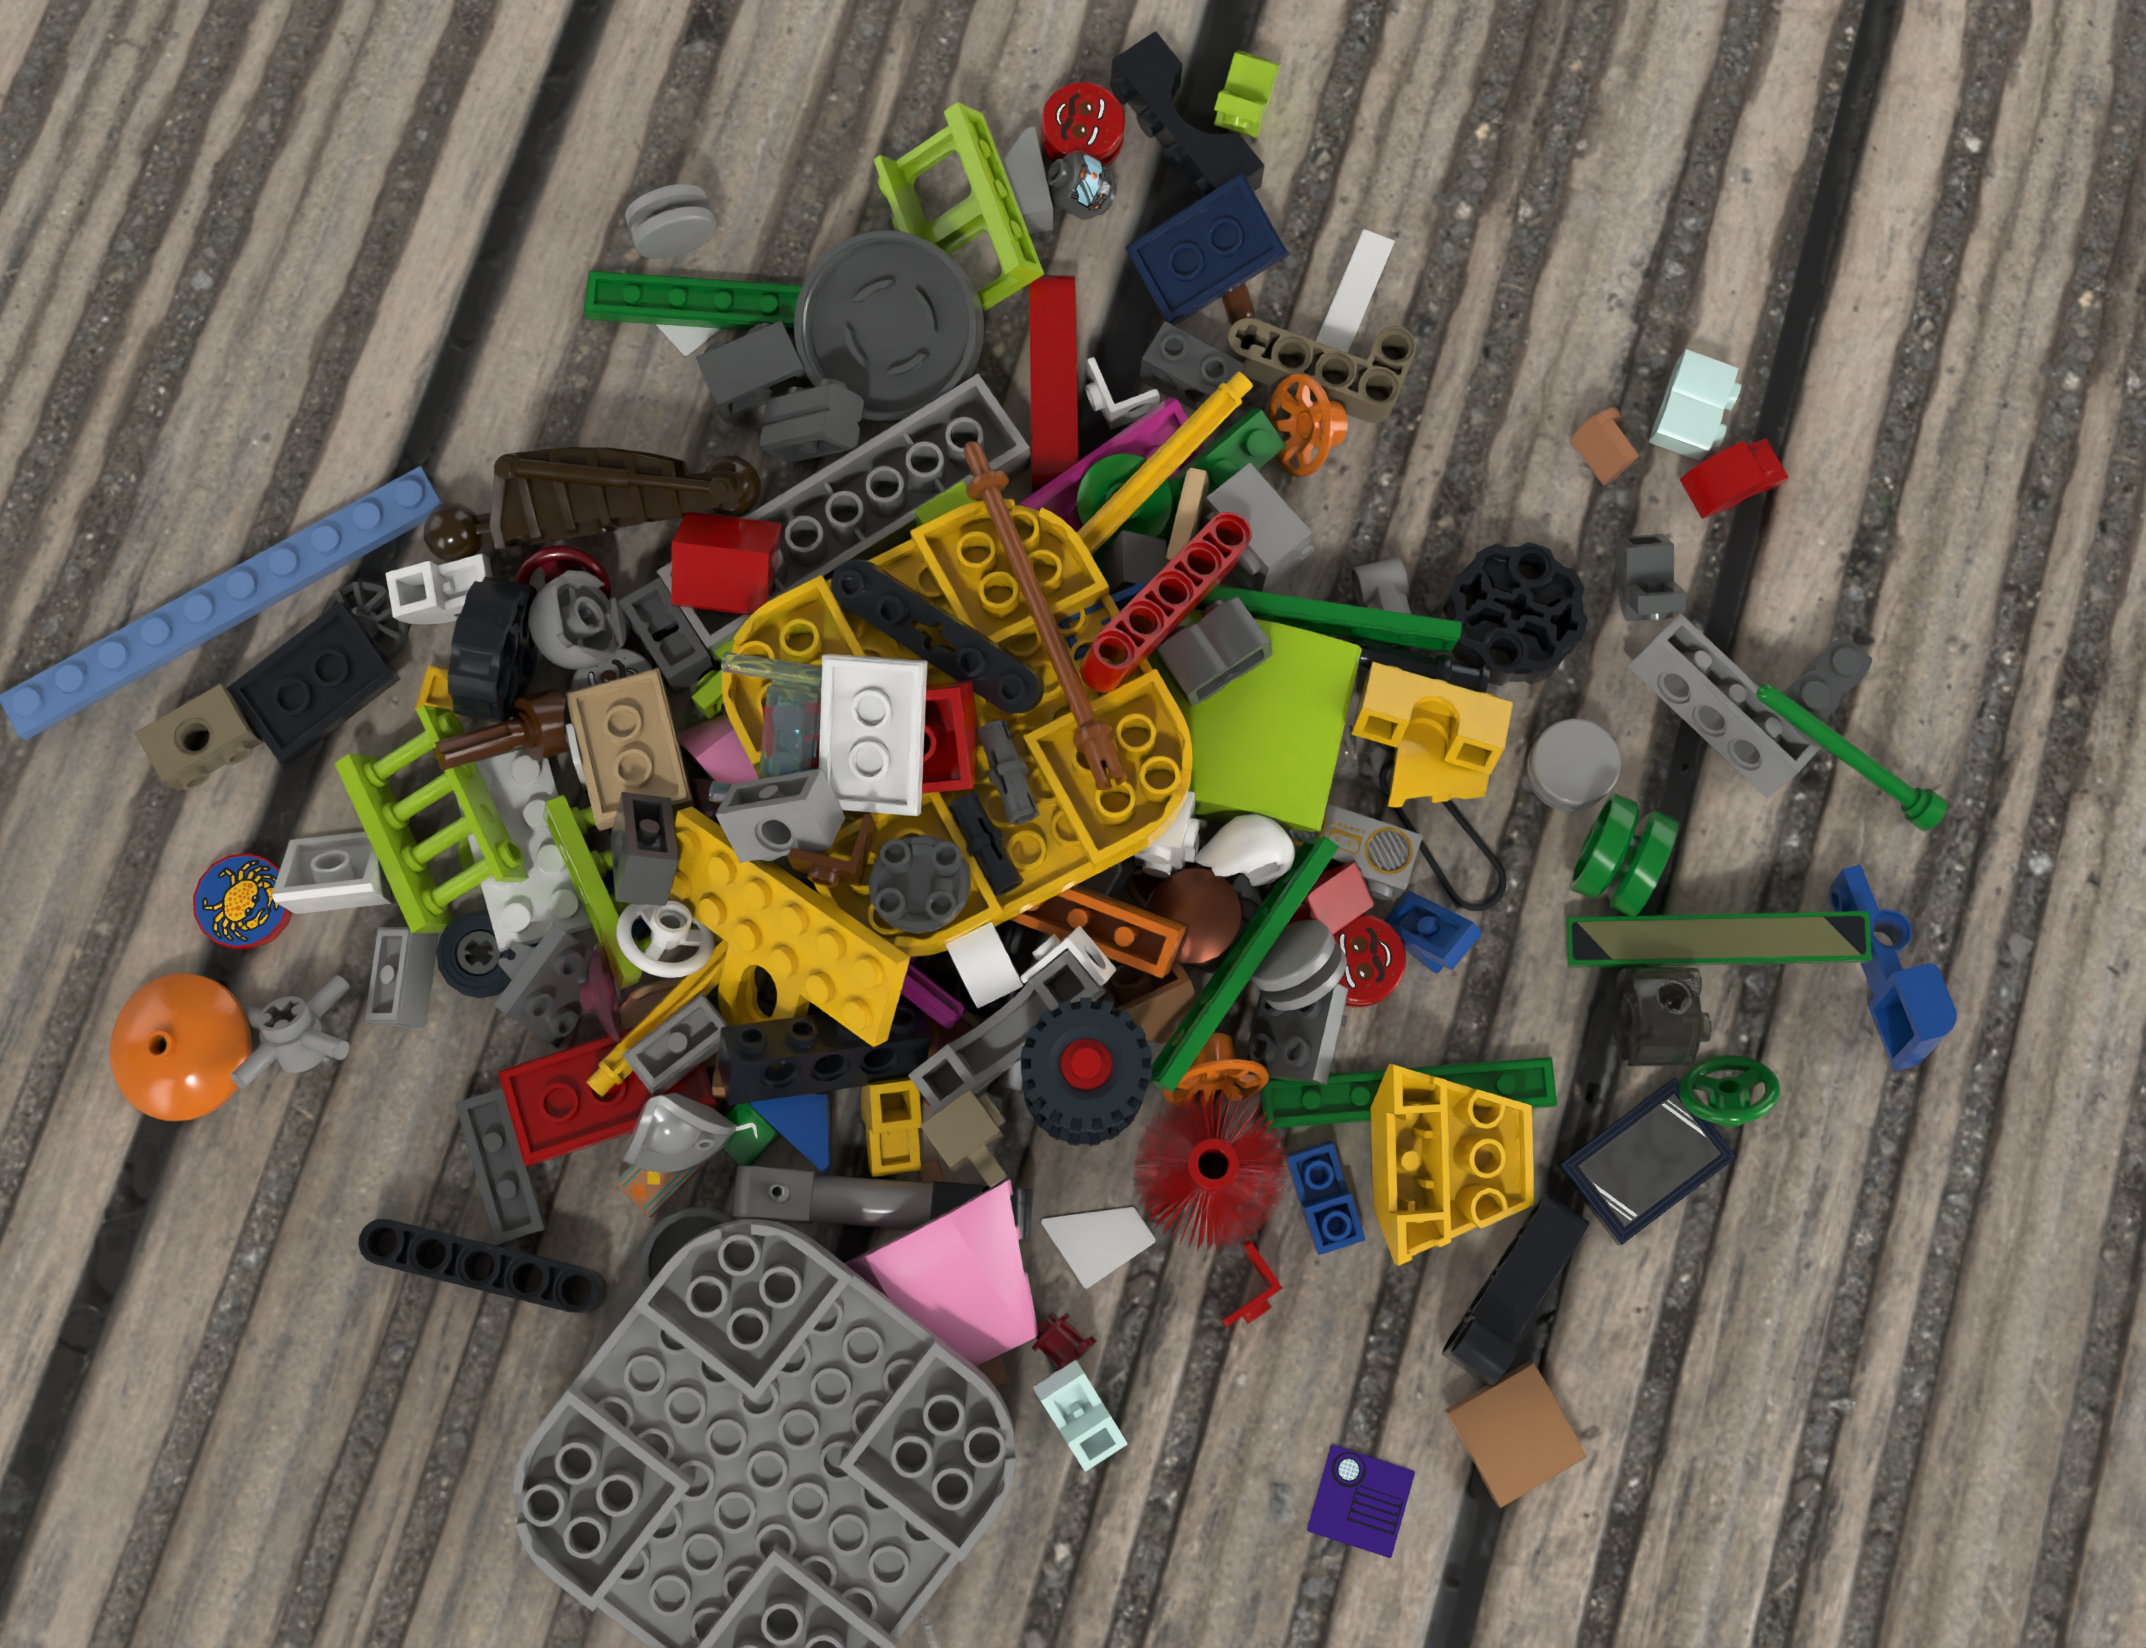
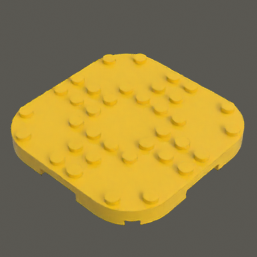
M1004 499L1057 626L1060 621L1078 612L1080 613L1079 619L1069 623L1071 629L1059 628V631L1097 720L1111 725L1114 732V738L1111 741L1128 778L1117 786L1109 768H1106V773L1113 788L1098 790L1084 753L1077 751L1073 742V738L1078 730L1077 723L983 500L958 507L911 530L910 540L868 560L1033 666L1040 673L1044 682V694L1041 702L1035 709L1026 713L1010 714L1002 711L974 692L978 729L987 723L997 720H1006L1008 722L1019 758L1025 760L1029 770L1026 778L1040 813L1038 817L1023 824L1009 825L997 787L990 783L987 773L991 769L984 747L978 736L975 784L973 789L922 793L921 813L918 816L842 810L845 819L831 848L817 853L850 862L864 814L873 817L877 832L861 886L858 887L838 882L837 887H827L814 882L813 884L821 896L908 956H926L947 951L948 949L945 944L990 922L996 927L1151 846L1165 834L1179 816L1187 799L1191 784L1193 755L1187 723L1158 670L1152 669L1147 658L1118 688L1111 692L1102 693L1094 691L1083 682L1079 672L1083 658L1075 660L1076 651L1082 646L1091 645L1097 634L1106 626L1101 625V621L1109 617L1112 620L1120 611L1109 594L1108 583L1086 545L1073 528L1051 511L1042 507L1038 511L1029 507L1015 505V500ZM822 575L777 596L757 609L737 631L733 638L735 644L729 655L727 665H723L722 696L725 709L759 779L784 775L783 771L786 761L769 757L762 707L821 699L823 655L838 654L926 661L842 606L835 599L832 592V579L825 581ZM1101 602L1104 608L1091 614H1085L1084 609ZM918 622L916 625L917 628H923L931 635V647L943 644L956 649L953 644L942 636L941 632L944 627L942 624L939 627H927ZM1075 635L1077 642L1070 650L1064 637ZM1103 658L1104 661L1108 662L1109 664H1113L1112 661L1108 660L1107 658ZM927 662L926 685L957 682ZM971 792L978 793L979 800L994 828L1002 830L1006 838L1003 844L1016 869L1024 879V882L1019 887L1001 896L996 897L994 895L993 889L977 859L974 856H969L966 850L968 842L953 814L948 809L953 801ZM921 835L952 842L958 846L962 857L969 867L971 882L966 905L955 919L935 931L911 933L895 929L883 920L870 900L868 882L874 862L879 857L881 847L891 839L901 840L906 837Z

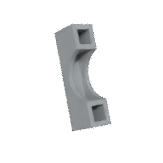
M1068 949L1031 978L1024 988L1000 1010L970 1032L948 1043L908 1076L933 1110L938 1113L969 1089H971L974 1095L1018 1062L1021 1059L1022 1046L1025 1045L1027 1039L1026 1035L1030 1028L1039 1022L1040 1016L1047 1010L1051 1012L1058 1008L1059 1003L1067 1000L1073 1003L1079 1002L1080 998H1092V1001L1095 1002L1106 991L1094 980Z

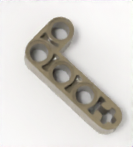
M1245 318L1235 322L1230 328L1225 354L1246 365L1244 373L1246 377L1275 388L1290 375L1307 374L1320 383L1326 392L1328 400L1337 401L1343 406L1347 415L1366 422L1377 423L1387 419L1393 412L1415 355L1416 342L1414 336L1405 328L1398 326L1387 327L1378 334L1368 360L1260 320ZM1245 343L1251 344L1249 350L1242 349ZM1387 349L1395 350L1401 354L1402 359L1390 360L1385 357L1382 351ZM1267 350L1272 351L1270 360L1265 358ZM1291 357L1296 359L1301 366L1287 368L1279 360ZM1334 373L1339 375L1344 382L1337 385L1330 384L1323 378V375ZM1294 383L1287 391L1296 395L1299 383ZM1310 389V400L1318 401ZM1371 389L1380 390L1386 395L1387 399L1382 401L1373 400L1367 395L1366 391Z

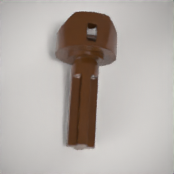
M548 689L518 698L513 705V719L435 742L436 747L432 749L434 758L438 759L439 768L447 770L520 747L524 749L531 759L537 761L571 751L564 734L563 717L566 698L557 689Z

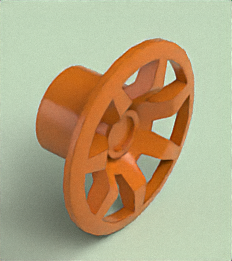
M1293 374L1286 377L1273 393L1267 418L1276 431L1290 432L1291 435L1284 442L1286 447L1274 457L1279 466L1288 474L1297 477L1309 476L1322 466L1327 458L1330 447L1339 446L1345 439L1348 427L1346 412L1339 402L1328 400L1326 392L1320 383L1307 374ZM1294 383H1299L1296 392L1297 401L1287 391ZM1310 389L1318 401L1310 400ZM1279 402L1282 408L1291 414L1290 419L1276 421ZM1319 448L1318 453L1311 462L1312 449ZM1297 449H1299L1297 451V458L1300 468L1293 466L1288 461Z
M1213 1033L1177 1085L1181 1089L1174 1093L1162 1089L1166 1102L1174 1105L1173 1103L1176 1101L1179 1107L1182 1103L1181 1100H1183L1182 1097H1184L1183 1094H1185L1190 1106V1098L1192 1099L1193 1094L1195 1096L1198 1090L1203 1094L1202 1089H1204L1206 1106L1212 1090L1213 1100L1215 1091L1223 1089V1093L1228 1099L1231 1096V1100L1237 1102L1240 1097V1101L1261 1091L1269 1081V1074L1266 1067L1257 1062L1236 1059L1232 1038L1229 1035ZM1234 1083L1248 1089L1241 1091Z

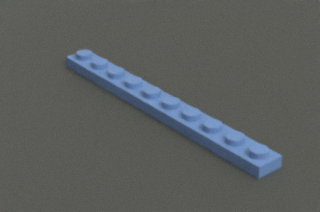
M419 466L0 694V703L17 735L24 740H28L426 522L428 516L437 507L444 504L425 471Z

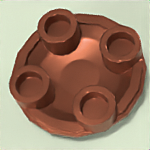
M1184 869L1168 876L1154 890L1147 906L1148 912L1187 926L1175 960L1183 964H1196L1198 966L1211 964L1215 958L1221 956L1234 943L1244 916V907L1238 898L1235 888L1223 876H1215L1212 871L1207 869Z

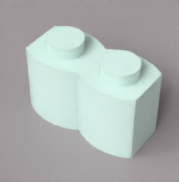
M1685 349L1673 369L1662 405L1651 431L1649 443L1698 461H1702L1710 450L1717 452L1727 429L1726 425L1721 424L1724 409L1730 411L1733 408L1741 389V384L1735 382L1738 368Z

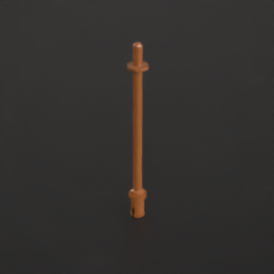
M975 441L968 442L963 452L974 478L966 486L967 495L972 500H983L1077 723L1078 730L1073 738L1074 745L1077 751L1084 753L1095 779L1097 789H1111L1113 787L1106 773V768H1109L1117 786L1128 778L1111 741L1114 738V732L1111 725L1098 721L1004 501L1001 491L1009 483L1007 474L1001 470L992 471L982 446Z

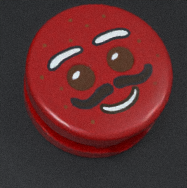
M1077 82L1061 87L1049 97L1041 115V141L1043 149L1052 163L1057 159H1062L1070 152L1082 151L1110 166L1121 152L1124 142L1125 116L1119 100L1113 93L1094 83Z
M1361 914L1333 934L1335 942L1339 944L1347 959L1345 972L1337 983L1349 988L1345 1006L1364 1008L1378 1004L1387 998L1399 985L1406 968L1404 944L1395 929L1380 918Z

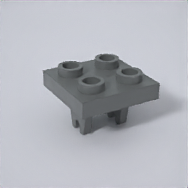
M553 923L536 948L513 941L510 944V949L516 953L513 960L505 957L499 959L498 965L509 976L511 982L497 999L494 1006L558 1048L565 1037L573 1031L578 1019L594 997L602 991L607 979L612 974V970L608 962Z
M1337 984L1318 1001L1303 1008L1288 1011L1277 1010L1271 1007L1262 995L1247 1060L1257 1062L1266 1067L1270 1079L1327 1085L1329 1073L1334 1074L1336 1064L1332 1062L1339 1028L1340 1026L1345 1027L1347 1016L1343 1015L1349 988Z

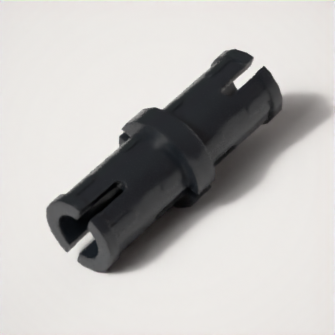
M971 792L953 801L948 809L953 814L968 842L966 850L969 856H974L977 859L993 889L994 895L996 897L1001 896L1019 887L1024 882V879L1019 874L1003 844L1006 838L1002 830L994 828L979 800L978 793Z

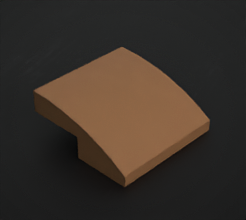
M1531 1360L1505 1374L1495 1384H1488L1445 1409L1464 1450L1473 1459L1492 1499L1500 1508L1587 1457L1554 1395Z

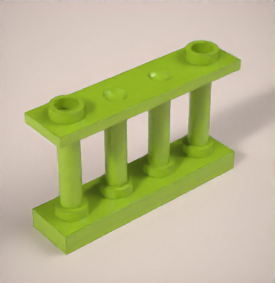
M423 705L416 710L425 728V731L380 760L376 756L349 753L334 764L411 933H440L452 922L447 909L448 903L492 876L496 882L520 883L527 880L529 876L523 865V853L516 842L510 838L475 761L444 770L445 773L397 802L389 784L390 776L423 756L432 748H435V742L464 734V727L461 721L451 709ZM454 791L465 815L417 845L408 826L409 818ZM473 833L485 858L436 887L428 869V861Z
M564 795L545 802L543 818L620 990L639 982L643 970L636 967L623 954L616 934L619 917L631 903L616 901L615 893L609 895L602 880L607 877L606 872L613 869L611 849L600 854L597 850L590 852L583 838V835L587 834V828L596 825L592 807L579 810L577 807L570 809ZM678 810L672 811V812H673L674 825H675V821H676V816H677V811H678ZM692 923L690 929L697 930ZM714 933L717 944L722 938ZM650 936L639 941L636 937H633L636 946L645 953L652 942Z

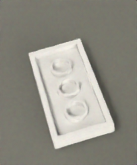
M524 749L476 761L475 763L510 838L516 842L523 853V865L529 876L522 883L496 882L493 876L481 883L499 951L503 952L510 949V944L513 941L525 945L539 943L553 923L569 934L591 928V923L543 818L545 802L559 797L548 758L539 761L533 760L526 754ZM459 804L461 815L464 816L465 814ZM472 833L468 836L474 862L477 863L485 857Z

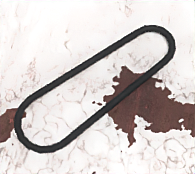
M1394 758L1388 760L1382 766L1379 774V785L1387 799H1389V788L1386 783V775L1388 770L1394 765ZM1449 800L1442 802L1495 867L1499 875L1497 893L1491 900L1482 904H1471L1462 900L1456 894L1422 840L1419 849L1450 898L1457 905L1470 911L1489 909L1495 906L1503 897L1506 889L1505 871L1501 863ZM1393 807L1406 829L1417 833L1402 808Z

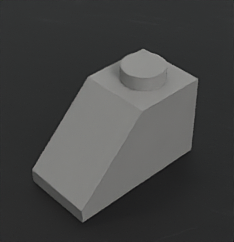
M1035 126L1029 127L1023 131L1005 156L1002 165L1028 233L1033 234L1053 230V206Z

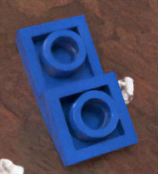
M1328 1140L1284 1154L1289 1155L1285 1156L1287 1158L1285 1160L1287 1166H1289L1288 1170L1317 1254H1325L1365 1241L1352 1193L1347 1189L1334 1143Z

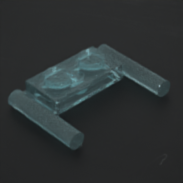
M725 652L721 663L722 672L772 679L771 685L767 687L758 779L814 770L821 711L822 666ZM713 781L709 790V800L722 803L732 784Z

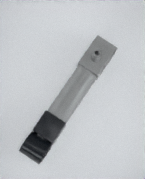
M737 1166L732 1217L808 1224L819 1222L913 1230L962 1205L967 1200L987 1191L990 1187L984 1186L983 1188L982 1185L940 1181L924 1183L824 1175L804 1170ZM1012 1187L1013 1195L1010 1196L1015 1226L1019 1225L1020 1240L1029 1241L1034 1190Z

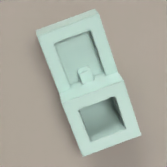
M1077 1360L1056 1371L1033 1387L1085 1472L1128 1444Z

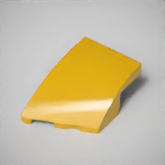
M1413 723L1407 726L1398 748L1395 747L1394 765L1389 784L1388 806L1402 807L1406 799L1427 796L1432 803L1446 802L1452 798L1471 799L1485 797L1489 774L1445 762L1447 746L1442 733L1432 725Z

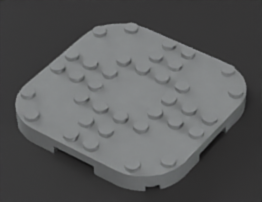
M760 1219L736 1220L701 1232L675 1253L534 1431L526 1443L515 1469L512 1485L517 1523L515 1525L525 1550L543 1573L592 1612L596 1607L601 1609L649 1648H896L897 1640L957 1562L960 1561L962 1563L1001 1511L1008 1497L1015 1471V1438L1008 1408L990 1379L974 1364L805 1233L785 1224Z

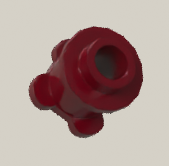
M1051 1313L1037 1327L1039 1335L1036 1337V1343L1032 1346L1035 1352L1040 1349L1057 1367L1053 1373L1075 1360L1078 1361L1097 1342L1092 1335L1085 1339L1068 1322L1070 1318L1068 1313L1064 1314L1061 1318Z

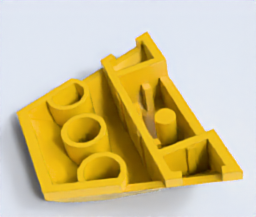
M1389 1063L1370 1108L1373 1208L1395 1265L1400 1266L1411 1261L1412 1256L1434 1246L1442 1247L1451 1243V1239L1476 1227L1482 1229L1534 1205L1532 1106Z

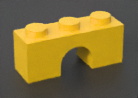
M1373 662L1361 688L1351 735L1398 748L1408 725L1426 723L1436 727L1445 738L1447 746L1445 762L1491 775L1505 749L1513 702L1497 698L1489 693H1479L1455 686L1440 679H1431L1403 671L1395 666H1386Z

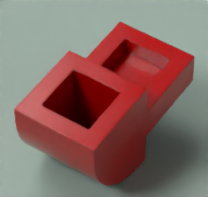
M1763 439L1749 445L1745 441L1735 444L1703 461L1679 480L1701 519L1734 508L1748 497L1778 487L1789 477L1767 439Z

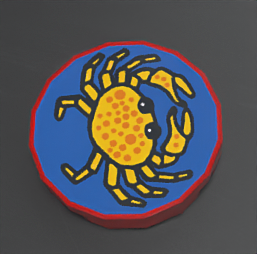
M249 853L229 855L212 864L199 879L193 895L194 917L201 931L215 943L238 951L251 950L250 948H256L274 941L288 926L292 915L291 911L275 903L272 896L280 868L264 857Z

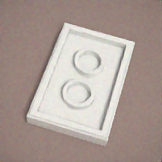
M825 654L822 656L819 769H822L841 810L918 816L921 813L927 661Z

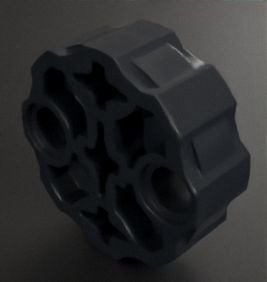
M1527 542L1519 547H1505L1497 543L1476 553L1473 561L1465 570L1457 574L1443 606L1446 620L1462 622L1460 639L1451 651L1455 659L1465 661L1469 666L1479 668L1481 664L1490 666L1489 683L1498 686L1508 682L1522 681L1532 685L1551 676L1564 658L1571 654L1581 641L1586 629L1588 618L1583 612L1582 602L1585 589L1574 569L1564 567L1554 558L1550 549L1535 543ZM1523 564L1532 566L1537 571L1539 578L1534 580L1525 578L1519 572L1518 566ZM1469 588H1473L1474 605L1467 611L1465 609L1467 604L1465 603V593L1468 592ZM1559 601L1553 608L1548 607L1551 603ZM1510 608L1518 610L1517 618L1519 621L1510 618ZM1559 618H1562V633L1564 636L1558 642L1556 640L1557 626L1554 624ZM1476 621H1480L1479 624L1473 625ZM1501 649L1505 651L1510 657L1511 664L1504 666L1495 663L1490 656V650Z
M486 576L482 582L475 581L466 594L461 614L456 620L451 642L452 653L448 671V694L452 697L455 714L495 723H501L513 718L514 702L526 695L528 687L533 680L537 663L538 647L532 639L528 626V612L537 594L534 586Z

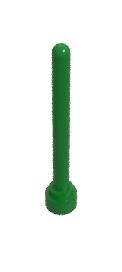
M1771 684L1759 686L1756 692L1759 701L1901 803V810L1905 812V819L1921 831H1927L1937 825L1943 818L1947 810V801L1933 790H1923L1920 787L1913 789Z

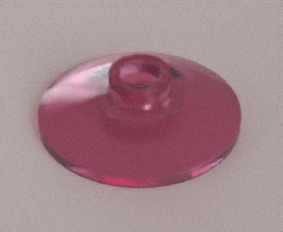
M602 943L595 944L591 955L588 982L578 984L579 995L584 1013L595 1011L605 1031L617 1042L621 1041L623 1036L619 1002L605 947Z

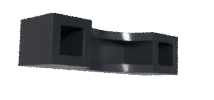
M1156 31L1112 59L1110 88L1114 96L1121 104L1125 105L1128 103L1136 113L1137 122L1145 135L1149 138L1155 137L1164 148L1163 152L1169 165L1177 172L1181 170L1189 179L1191 189L1197 200L1202 199L1241 173L1246 176L1254 191L1261 187L1265 165L1238 132L1228 134L1204 133L1188 125L1177 113L1173 104V98L1181 85L1183 64Z

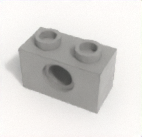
M822 769L732 784L715 814L740 863L761 859L763 861H772L781 856L788 855L790 847L813 853H820L830 849L845 819Z

